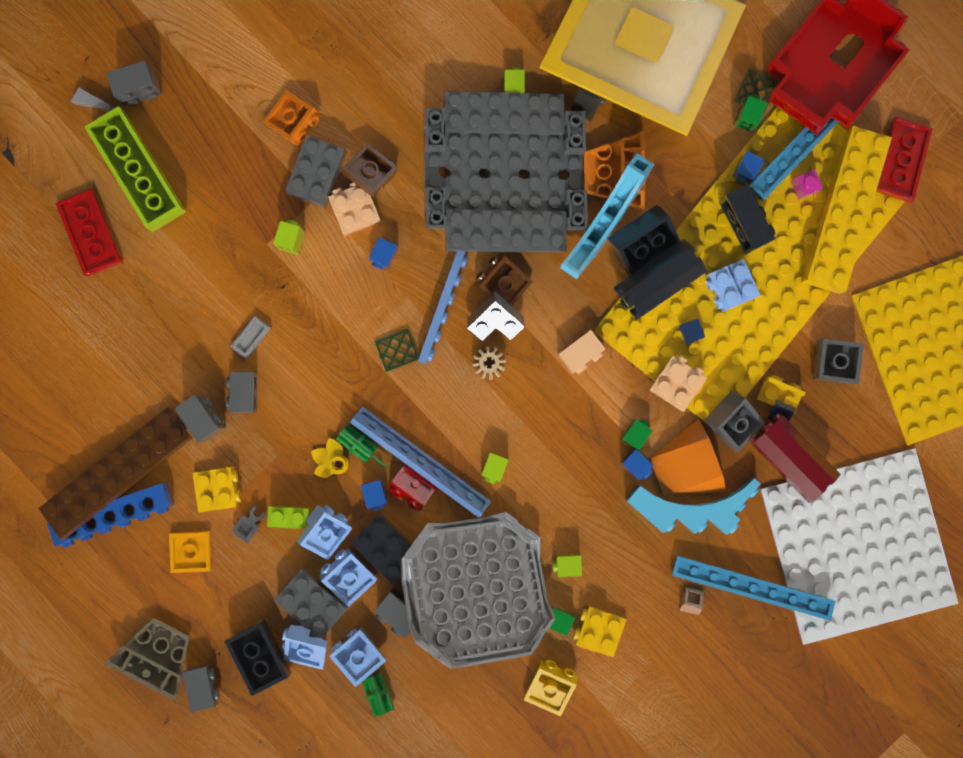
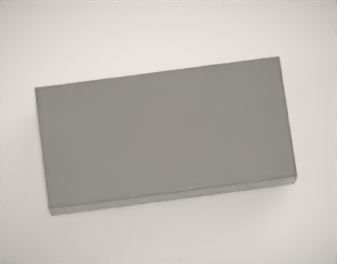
M254 316L230 347L245 359H248L270 331L271 327L257 316Z

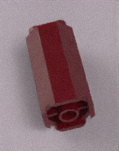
M779 413L749 440L752 443L751 445L808 503L813 502L827 490L826 488L836 482L841 475Z

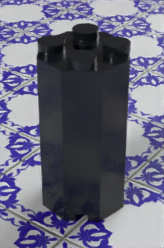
M685 239L613 287L617 296L622 298L619 300L620 304L625 310H630L629 313L635 321L707 272L700 256L696 257L694 254L696 252L695 249Z

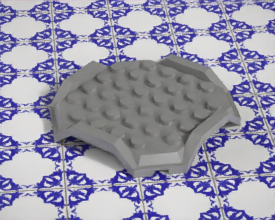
M507 512L449 523H427L401 559L402 587L408 623L414 642L450 669L532 655L545 632L548 631L556 619L547 599L541 567V537L529 528L523 527L518 523V520Z

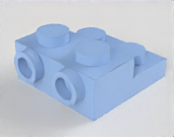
M744 259L706 276V285L710 291L713 290L716 297L714 298L715 305L722 312L760 296Z
M317 505L307 518L306 522L309 525L297 542L306 549L329 560L352 530V527L347 522L349 519L343 514L338 513V515H335V511L329 506L324 505V507Z
M350 548L346 551L340 550L335 556L336 560L332 564H325L321 568V574L319 575L321 582L348 607L378 580Z
M290 625L289 629L286 628L282 640L284 642L281 651H284V660L323 670L328 641L319 637H309L310 629L300 625Z
M362 627L359 630L354 628L346 635L348 639L343 644L341 641L336 643L331 648L333 652L329 656L355 687L387 661L385 656L374 645L375 642Z

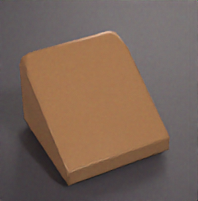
M685 587L680 611L699 615L703 608L705 591Z

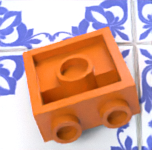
M285 90L263 123L279 133L283 138L298 146L299 143L305 141L310 128L318 124L320 113L308 103Z

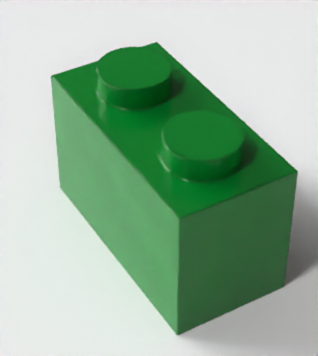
M757 95L748 96L742 102L733 125L752 132L759 126L767 103L763 101L762 97Z

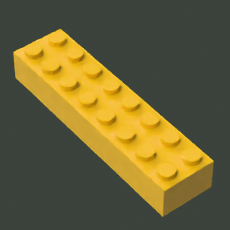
M852 126L846 131L801 283L838 294L847 291L892 137Z

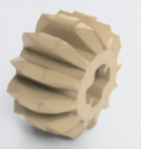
M486 346L485 354L479 349L478 352L481 357L474 355L473 358L478 360L479 363H473L472 366H480L475 373L479 374L483 371L482 379H485L486 373H489V379L493 380L492 373L500 377L497 369L505 371V368L499 364L506 363V359L499 360L498 358L503 356V352L496 356L497 348L494 347L492 353H489L490 348ZM487 358H492L491 361H495V364L490 369L487 368V365L484 366L483 362L487 361Z

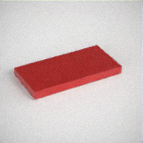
M897 116L893 118L888 135L892 139L876 192L908 203L914 202L933 128Z
M89 189L55 203L85 277L123 263L94 189Z

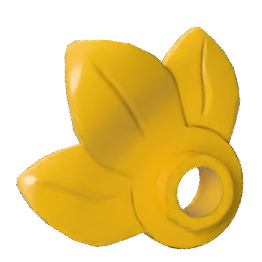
M332 438L328 439L326 448H318L311 451L314 461L319 465L315 469L314 474L321 478H328L333 474H342L348 469L349 463L343 455L342 445ZM340 460L342 462L341 468L335 466L336 461Z

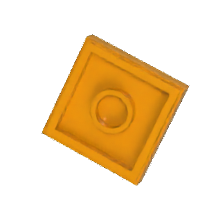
M210 531L169 533L170 573L212 571Z

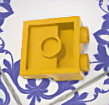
M234 466L193 473L198 513L239 506L241 493L240 490H237L238 473L237 470H234Z
M588 605L587 609L582 610L580 616L582 624L580 628L575 630L573 636L575 644L587 650L614 657L627 619Z
M541 660L524 696V700L561 717L577 685L578 676L571 669L566 668L563 670L558 668L556 663L551 660H546V662Z

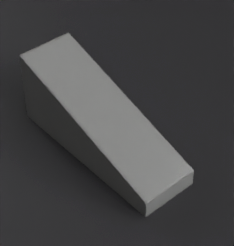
M81 88L77 89L71 100L76 105L106 111L114 109L111 105Z

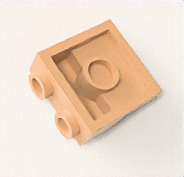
M354 182L350 184L349 189L343 191L342 188L333 190L331 192L332 195L328 197L344 236L381 222L372 197Z
M677 355L676 358L674 356L669 358L649 391L684 412L707 377L703 376L705 373L703 370L696 366L692 369L686 365L688 362L686 359Z

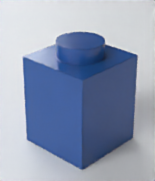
M747 151L742 156L732 176L740 184L750 185L754 182L765 160Z
M379 237L369 256V260L372 262L371 265L380 270L383 267L389 269L398 246Z
M633 449L621 462L637 480L642 478L645 480L653 472L651 470L653 465L637 449Z
M382 479L361 485L367 509L372 508L373 511L385 508L384 504L388 503Z

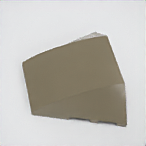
M153 618L104 664L176 701L190 636Z

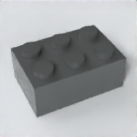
M307 135L285 190L287 194L326 209L329 202L328 197L331 196L347 155L345 149Z
M305 567L297 573L274 600L303 627L310 629L312 635L321 639L348 609L346 604Z

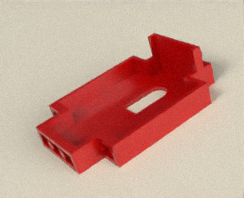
M821 0L771 61L767 72L778 79L780 83L772 92L769 101L816 135L820 133L831 118L849 129L908 54L910 49L904 43L895 40L906 24L908 16L902 10L890 5L887 0H847L844 4L840 0ZM854 34L862 39L863 46L844 69L829 59V57L846 36Z

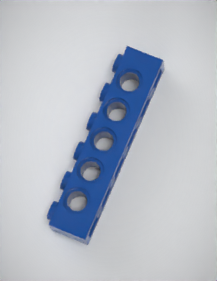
M166 482L115 499L92 517L96 520L95 528H92L89 521H87L77 529L75 535L71 534L64 540L59 539L49 523H47L54 546L62 545V548L74 545V540L81 538V541L93 538V533L100 531L102 535L113 531V526L119 525L122 528L131 525L130 520L138 518V521L150 518V513L157 511L159 515L168 512V507L173 506L174 503ZM148 497H150L154 502L152 508H149L146 505V499ZM129 504L133 505L134 507V513L132 515L127 512V506ZM110 511H113L115 513L114 521H111L108 518V513Z

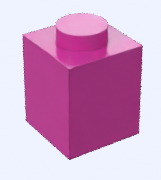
M816 170L800 175L791 181L798 200L823 189Z

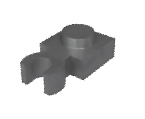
M258 506L252 507L250 517L243 515L231 530L246 543L251 540L260 528L256 522L264 519L266 516L265 512L260 517L255 515V510Z

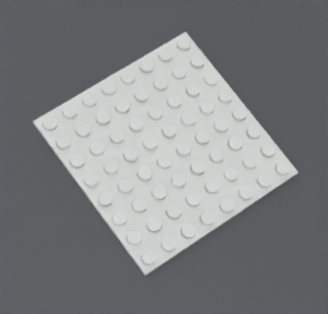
M915 448L836 469L841 474L840 477L832 485H829L822 495L810 503L788 482L760 489L787 587L836 601L830 621L794 611L803 645L958 604Z

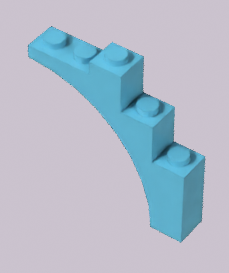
M638 153L634 156L590 227L560 267L562 270L578 279L592 259L604 247L607 238L621 221L628 206L640 192L654 166L652 162Z
M750 478L739 489L728 496L713 502L697 505L665 501L638 485L626 498V501L663 533L671 531L676 525L674 521L678 519L694 534L697 532L701 533L708 525L706 521L709 520L720 531L728 535L729 532L732 534L739 526L738 522L740 519L735 513H740L746 506L744 502L749 497L752 498L759 491L757 487L761 483L755 478Z

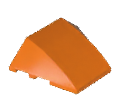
M644 130L638 132V134L627 138L624 137L619 141L584 153V190H587V194L608 199L634 156L638 153L646 158ZM646 181L629 206L645 211Z
M699 419L649 458L663 496L727 494L720 465L711 441Z

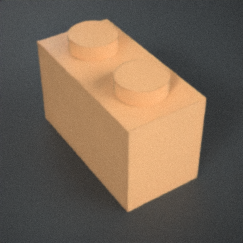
M590 330L559 353L558 356L572 374L574 372L580 374L588 368L586 363L590 360L596 362L604 356L602 351L605 348L592 330Z

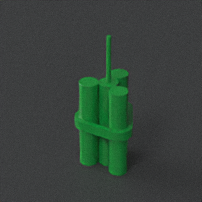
M351 423L342 429L336 440L345 446L351 455H356L364 463L372 456L385 468H389L373 455L379 446L369 439L368 435L363 434Z
M382 673L374 676L370 674L369 678L362 681L367 695L365 699L369 701L374 717L395 710L389 695L390 689L387 688Z

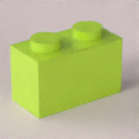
M288 219L286 222L280 221L273 244L279 250L299 255L305 232L298 225V222Z
M268 506L267 527L306 529L309 525L306 520L312 513V507Z

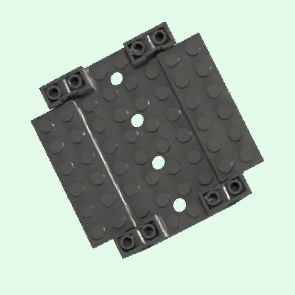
M444 91V108H425L424 215L426 229H445V251L565 253L567 251L566 228L567 230L588 229L587 190H584L583 154L586 151L585 111H565L564 114V94ZM442 168L447 169L450 172V176L442 178L439 175V170ZM486 169L490 176L486 179L481 178L479 171ZM526 170L529 173V178H520L518 172ZM561 170L566 171L568 179H560L558 172Z

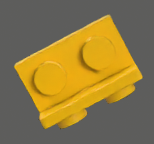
M775 375L765 377L756 400L773 406L776 400L795 407L796 411L801 397L805 396L806 393L801 390L802 387L794 383H790V385L782 382V378Z

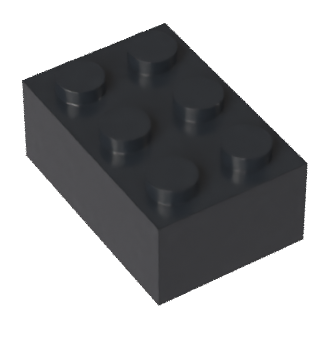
M748 184L725 195L719 201L745 255L776 239L773 226L771 224L768 225L765 219L766 212L764 208L758 205L756 201L757 195Z
M655 205L607 238L620 265L630 276L680 242L670 216L658 205Z
M380 513L351 544L394 586L402 578L401 559L412 543Z
M265 619L224 641L251 696L287 679L292 673Z

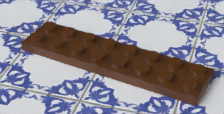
M167 407L38 509L59 539L64 540L193 438L172 410Z

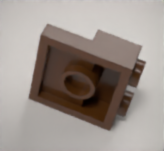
M366 143L342 168L341 173L373 197L396 175L398 167L391 159L383 156L376 147Z
M502 254L499 256L495 255L489 261L490 267L486 271L482 270L476 276L477 282L475 285L488 297L496 292L513 306L533 281L506 256Z

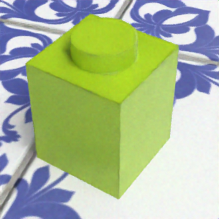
M510 67L504 71V93H525V70H520L519 67Z
M490 452L481 474L485 476L484 481L495 484L496 481L501 482L509 459Z
M580 554L556 555V560H552L553 572H557L558 577L582 576Z

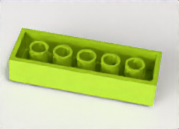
M121 107L114 108L85 126L86 131L147 230L154 232L186 213L185 208L133 123Z

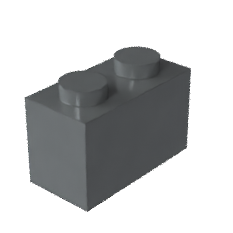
M230 372V376H227L226 385L229 388V396L226 398V408H229V412L257 413L258 373Z
M210 663L187 668L182 672L190 712L212 708L219 703L220 692L218 688H215L214 683L216 674L214 668H211Z

